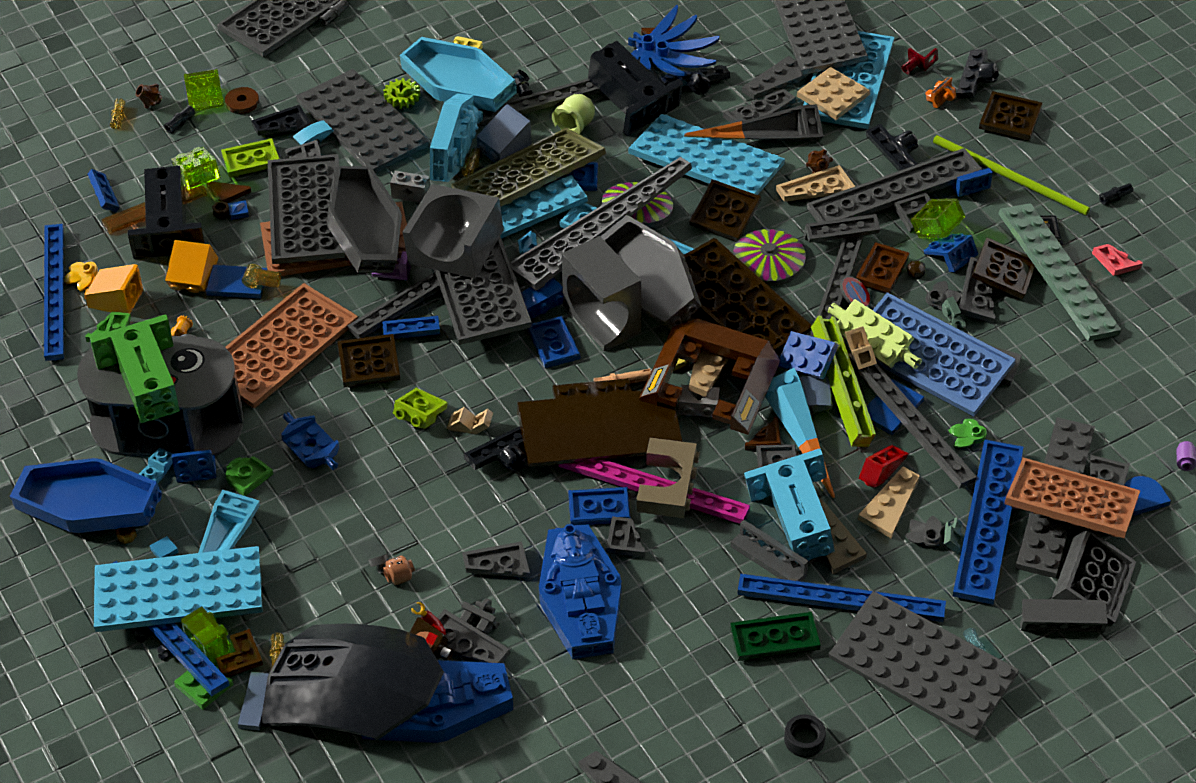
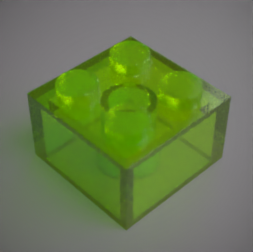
M196 147L190 152L180 153L176 157L171 158L173 166L181 167L184 186L188 190L221 178L216 159L204 147Z
M930 199L910 221L919 238H946L955 227L960 225V222L966 216L958 199Z
M201 606L181 619L183 632L215 666H217V657L230 653L229 648L231 646L226 637L228 632L222 624L219 625L216 622L214 615L210 611L207 612Z

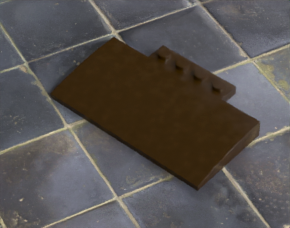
M716 238L684 254L701 307L687 321L682 323L697 318L768 340L777 355L782 353L791 331L806 335L812 330V325Z
M627 378L552 385L554 399L517 402V415L529 467L647 456L650 438L683 442L675 407L659 402L656 406L639 400L643 390L631 391Z

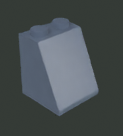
M508 104L477 135L478 151L486 155L492 162H497L532 145L531 121Z

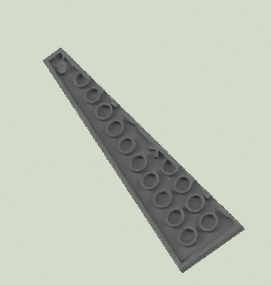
M679 157L512 260L510 264L514 275L535 290L543 288L545 283L562 271V253L598 236L601 237L626 215L631 217L692 169L691 163Z

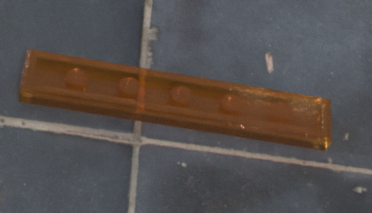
M199 180L184 186L186 204L207 196V191ZM145 202L101 219L107 232L112 234L146 220Z

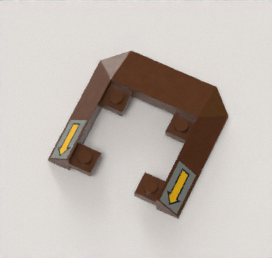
M697 318L673 326L639 400L656 406L659 402L676 407L683 388L669 384L668 381L679 359L696 364L702 350L737 361L733 367L732 375L747 380L736 405L722 400L718 401L712 419L730 424L731 430L749 435L780 364V359L770 342Z

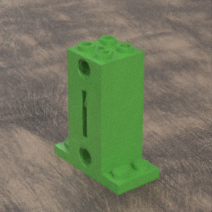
M166 314L89 337L98 369L114 364L118 365L141 423L180 411L173 380L160 350L174 346Z

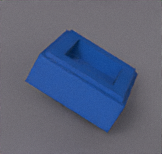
M246 200L228 203L231 220L249 217Z

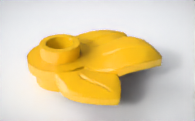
M76 262L68 267L70 272L66 274L64 284L77 283L78 290L80 292L92 283L94 276L97 275V265L94 262Z

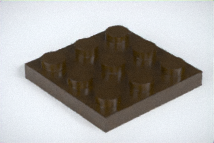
M992 91L979 123V129L1030 141L1043 102Z
M712 179L689 223L694 227L738 242L761 201V196Z
M986 238L972 278L1023 299L1035 265L1027 254Z
M394 334L337 341L344 388L401 380Z

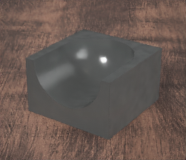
M432 184L403 230L408 264L476 279L504 230L499 197Z
M598 236L562 253L563 306L601 349L605 351L640 334L641 280L612 248Z

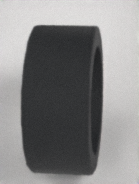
M802 714L792 717L787 722L784 741L790 752L800 757H811L823 749L826 731L822 721L815 716ZM800 728H808L817 733L818 738L812 743H801L792 737V733Z

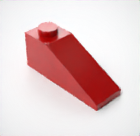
M894 445L884 448L866 458L858 479L864 481L870 487H877L883 484L908 457L909 453Z

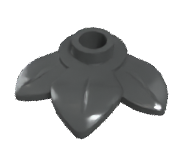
M947 281L937 282L933 286V290L926 294L925 300L928 305L938 307L942 311V304L947 298L954 297L957 303L962 294L949 290Z
M931 516L926 524L913 519L910 520L909 529L911 532L905 535L909 541L916 544H925L929 547H936L941 543L942 536L940 532L942 525L935 516Z

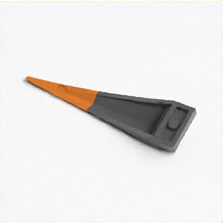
M817 104L801 105L740 122L684 134V137L803 142L824 137Z

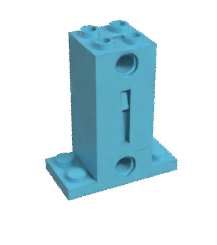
M821 449L744 473L752 502L771 496L792 551L808 561L835 552L831 529L812 483L827 478Z

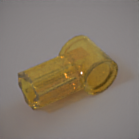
M249 264L243 275L242 283L249 288H255L257 285L279 288L281 272L263 270L257 264Z

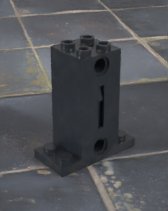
M618 41L607 44L601 50L592 53L588 79L626 114L623 133L626 136L655 121L661 114L665 115L679 107L683 82L678 79L665 86Z
M170 166L144 169L146 228L128 230V239L133 259L169 256L172 253L175 240L205 244L201 222L186 224L185 187L181 167Z

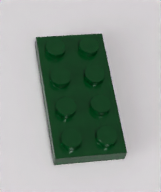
M812 612L730 623L738 661L820 650L821 647Z

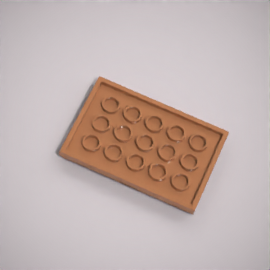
M1023 458L1006 496L1005 504L1012 508L1030 511L1033 514L1044 515L1054 520L1065 521L1075 526L1107 533L1113 537L1125 538L1140 490Z

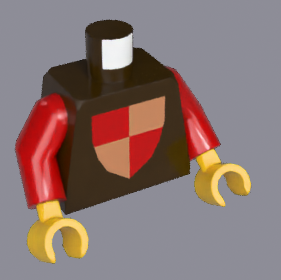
M416 602L421 606L420 612H416L413 608H411L413 614L421 615V618L417 617L410 633L424 637L437 660L442 658L449 661L454 651L446 647L448 639L445 636L446 630L436 616L428 610L425 611L423 603Z

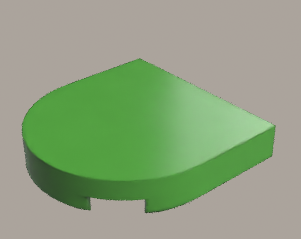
M238 457L228 464L226 470L228 484L243 496L249 494L273 475V470L256 457L242 459Z

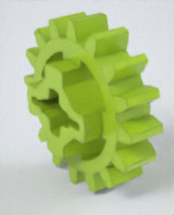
M404 78L401 80L395 79V82L390 81L389 85H385V89H383L384 99L387 100V103L393 104L394 108L396 106H399L400 109L403 106L409 108V104L415 105V101L418 102L419 97H421L419 85H416L415 81L411 83V79L407 81Z

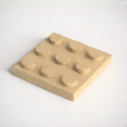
M832 67L797 91L798 98L810 105L817 104L818 110L835 120L839 119L870 95L869 89Z

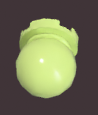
M573 94L552 113V121L555 127L558 125L560 129L568 128L580 134L584 127L590 124L594 118L595 106L587 96Z

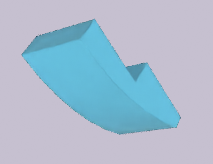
M322 120L307 126L293 137L300 145L316 139L321 142L333 132V129Z
M159 448L148 458V465L139 475L157 481L158 484L173 464V453Z

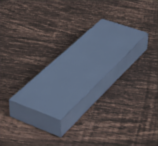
M251 672L238 722L239 729L260 731L269 673Z

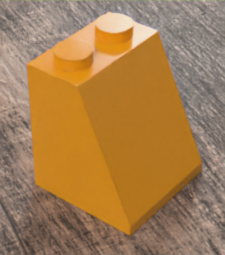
M175 240L165 281L173 290L188 289V291L193 293L205 292L212 267L217 264L219 257L210 244Z
M132 264L100 269L98 274L94 276L89 289H86L84 294L88 308L106 312L131 313L143 292L138 265Z

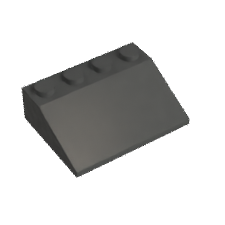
M1087 528L1073 538L1052 599L1106 601L1107 622L1115 624L1136 561Z

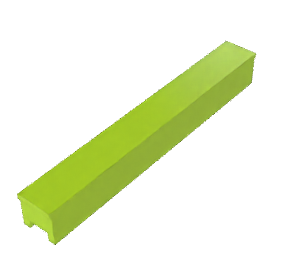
M818 316L811 326L814 337L832 341L839 345L827 371V376L851 447H869L876 433L835 316H831L830 319H822V316Z

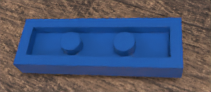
M91 169L88 172V176L100 206L104 210L117 212L120 206L106 174Z
M438 316L382 321L384 335L394 334V339L440 334Z

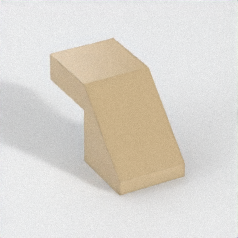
M864 326L846 331L847 342L858 369L877 364Z
M463 407L451 414L447 429L478 434L489 428L493 412L486 409L474 415Z

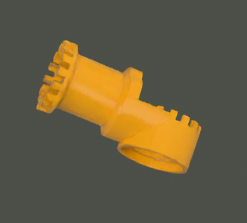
M184 315L179 316L177 324L171 329V335L181 336L187 334L188 329L193 326L192 320H189L190 318Z

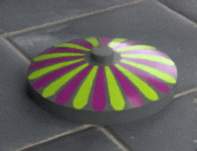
M625 182L610 187L603 194L601 205L639 182ZM663 191L631 217L649 228L661 226L672 216L673 201Z
M762 229L750 232L740 238L733 249V254L768 286L782 285L794 280L805 267L806 253L803 245L794 236L783 231Z

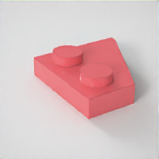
M1109 244L1094 247L1092 254L1113 276L1141 269L1143 264L1140 260L1134 262L1128 259V254L1117 250Z

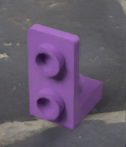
M402 251L401 258L397 259L393 273H372V276L408 280L411 265L408 264L406 251Z

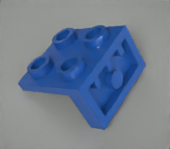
M990 168L959 176L957 177V183L951 185L958 197L991 188L993 172Z
M944 233L940 239L930 243L929 247L923 250L924 254L944 256L949 272H956L968 263L971 257L975 258L979 255L972 235H964L963 233Z
M211 450L172 454L177 482L216 478L215 455H212Z

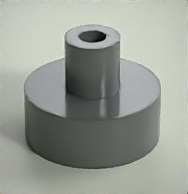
M386 554L369 559L370 567L377 566L378 573H383L386 561L390 560L389 555Z

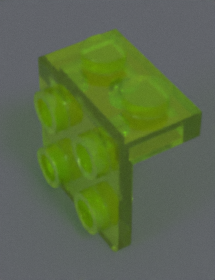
M218 69L184 74L188 103L195 111L218 108L224 105Z

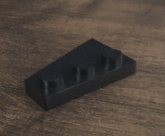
M300 105L251 120L258 136L299 132L311 125Z

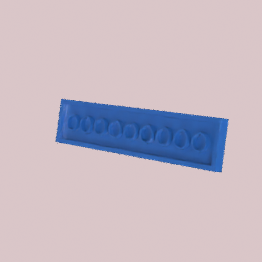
M984 440L953 597L994 604L1012 510L1011 506L1005 504V499L1021 463L1024 448L1022 446Z

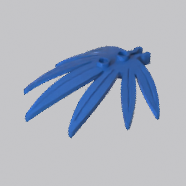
M676 5L650 34L641 36L639 33L634 32L633 38H628V45L637 48L631 54L638 61L640 59V62L649 71L651 70L650 60H652L659 69L666 73L686 76L687 72H683L672 65L700 68L715 65L716 60L679 52H693L705 49L717 43L719 36L670 42L688 32L697 21V15H694L670 29L678 12V5Z

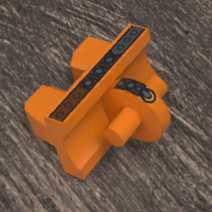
M947 77L944 81H938L935 83L934 90L925 92L927 101L932 102L934 108H939L946 100L952 101L956 98V89L952 87L951 77Z

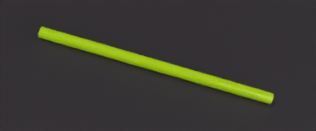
M938 135L933 139L934 144L951 152L963 149V147ZM966 149L977 164L990 168L991 171L1081 214L1087 215L1089 213L1090 207Z

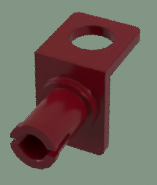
M909 48V61L901 66L902 71L909 74L917 66L926 71L938 60V49L934 48L924 57ZM934 55L933 59L929 62L930 57Z

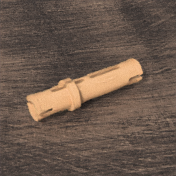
M648 368L616 375L612 373L610 376L594 378L593 381L628 378L629 384L647 381L651 370Z

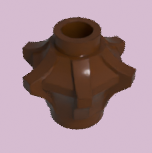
M156 83L153 85L140 84L136 89L135 95L143 102L146 109L159 104L162 100L159 85Z
M822 149L821 151L809 153L806 166L812 169V174L826 170L830 162H833V158L828 157L826 154L827 150Z

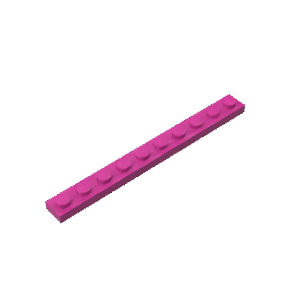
M607 460L559 464L561 468L621 487H628V489L637 492L639 491L640 484L668 487L677 483ZM694 488L693 494L688 497V499H691V509L739 524L746 520L750 511V505L697 488Z

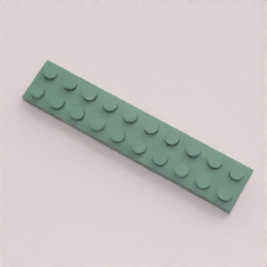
M1029 203L1001 208L998 214L1087 341L1119 335L1121 328L1033 205Z

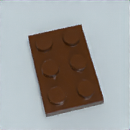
M875 242L856 279L867 287L890 294L909 259L910 253Z

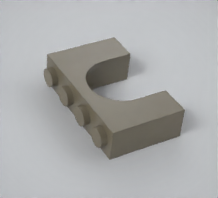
M657 438L649 439L647 465L673 469L680 474L681 479L668 487L640 484L636 500L637 512L678 518L685 517V512L690 510L691 499H688V497L693 494L694 483H691V481L696 479L697 467L694 466L695 463H699L700 452H697L696 443Z

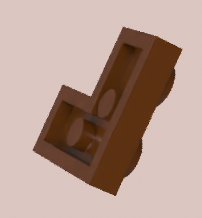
M250 629L230 635V641L235 652L216 658L218 668L225 677H230L263 665Z

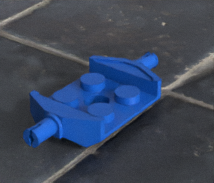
M286 412L283 415V419L287 421L288 425L281 433L282 441L307 467L315 468L319 465L327 464L331 470H335L338 467V463L332 458L338 453V440L334 442L316 423L314 415L294 419L289 412ZM308 444H315L313 447L307 446Z

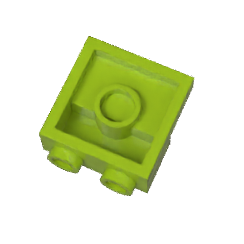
M415 388L395 401L393 414L399 420L411 422L414 427L426 429L435 423L436 415L447 409L448 402Z

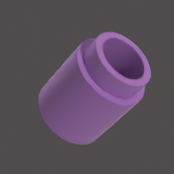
M1181 442L1176 449L1177 466L1184 471L1193 470L1196 468V447L1192 442Z

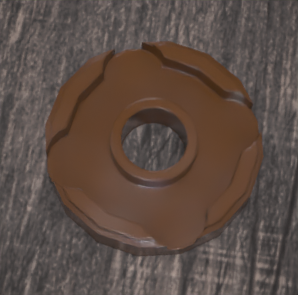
M249 87L235 88L225 96L226 108L233 113L234 111L238 112V114L249 113L255 110L259 103L258 93Z

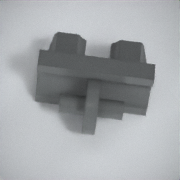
M486 598L483 602L477 600L475 606L465 601L463 602L461 607L464 611L460 619L472 625L475 619L479 620L480 622L476 628L486 635L492 628L497 629L500 625L496 621V617L491 615L495 613L496 609L491 607L492 601Z

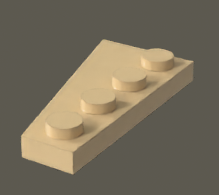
M838 165L776 185V191L785 202L830 196L855 187V185L841 166Z
M702 350L696 364L694 363L688 390L706 397L730 358Z
M903 466L858 515V520L892 539L895 528L898 526L907 503L919 482L920 475Z

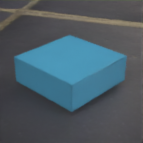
M168 536L150 545L151 551L157 558L170 557L178 553L177 547Z

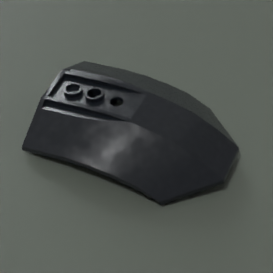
M366 624L312 625L285 643L267 677L261 724L262 726H311L334 729L371 737L377 741L429 705L444 671L426 639L422 636L400 629ZM333 659L331 664L324 666L325 663H329Z

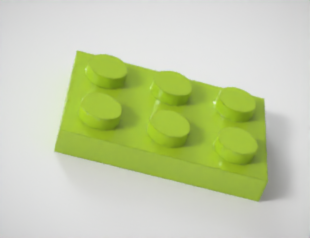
M272 138L221 150L229 177L268 169V160L279 159Z

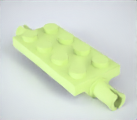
M856 299L853 300L846 310L839 307L836 303L831 304L834 308L829 307L828 313L839 319L837 323L843 338L847 340L846 331L864 326L869 345L872 346L877 360L889 368H892L899 361H904L914 369L919 367L916 363L920 365L922 359L912 354L909 350V345L914 340L912 335Z

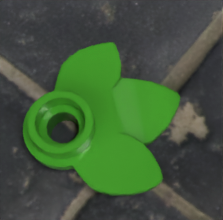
M964 419L963 424H955L948 430L950 434L957 437L954 448H967L973 443H982L987 436L986 428L980 426L974 419Z

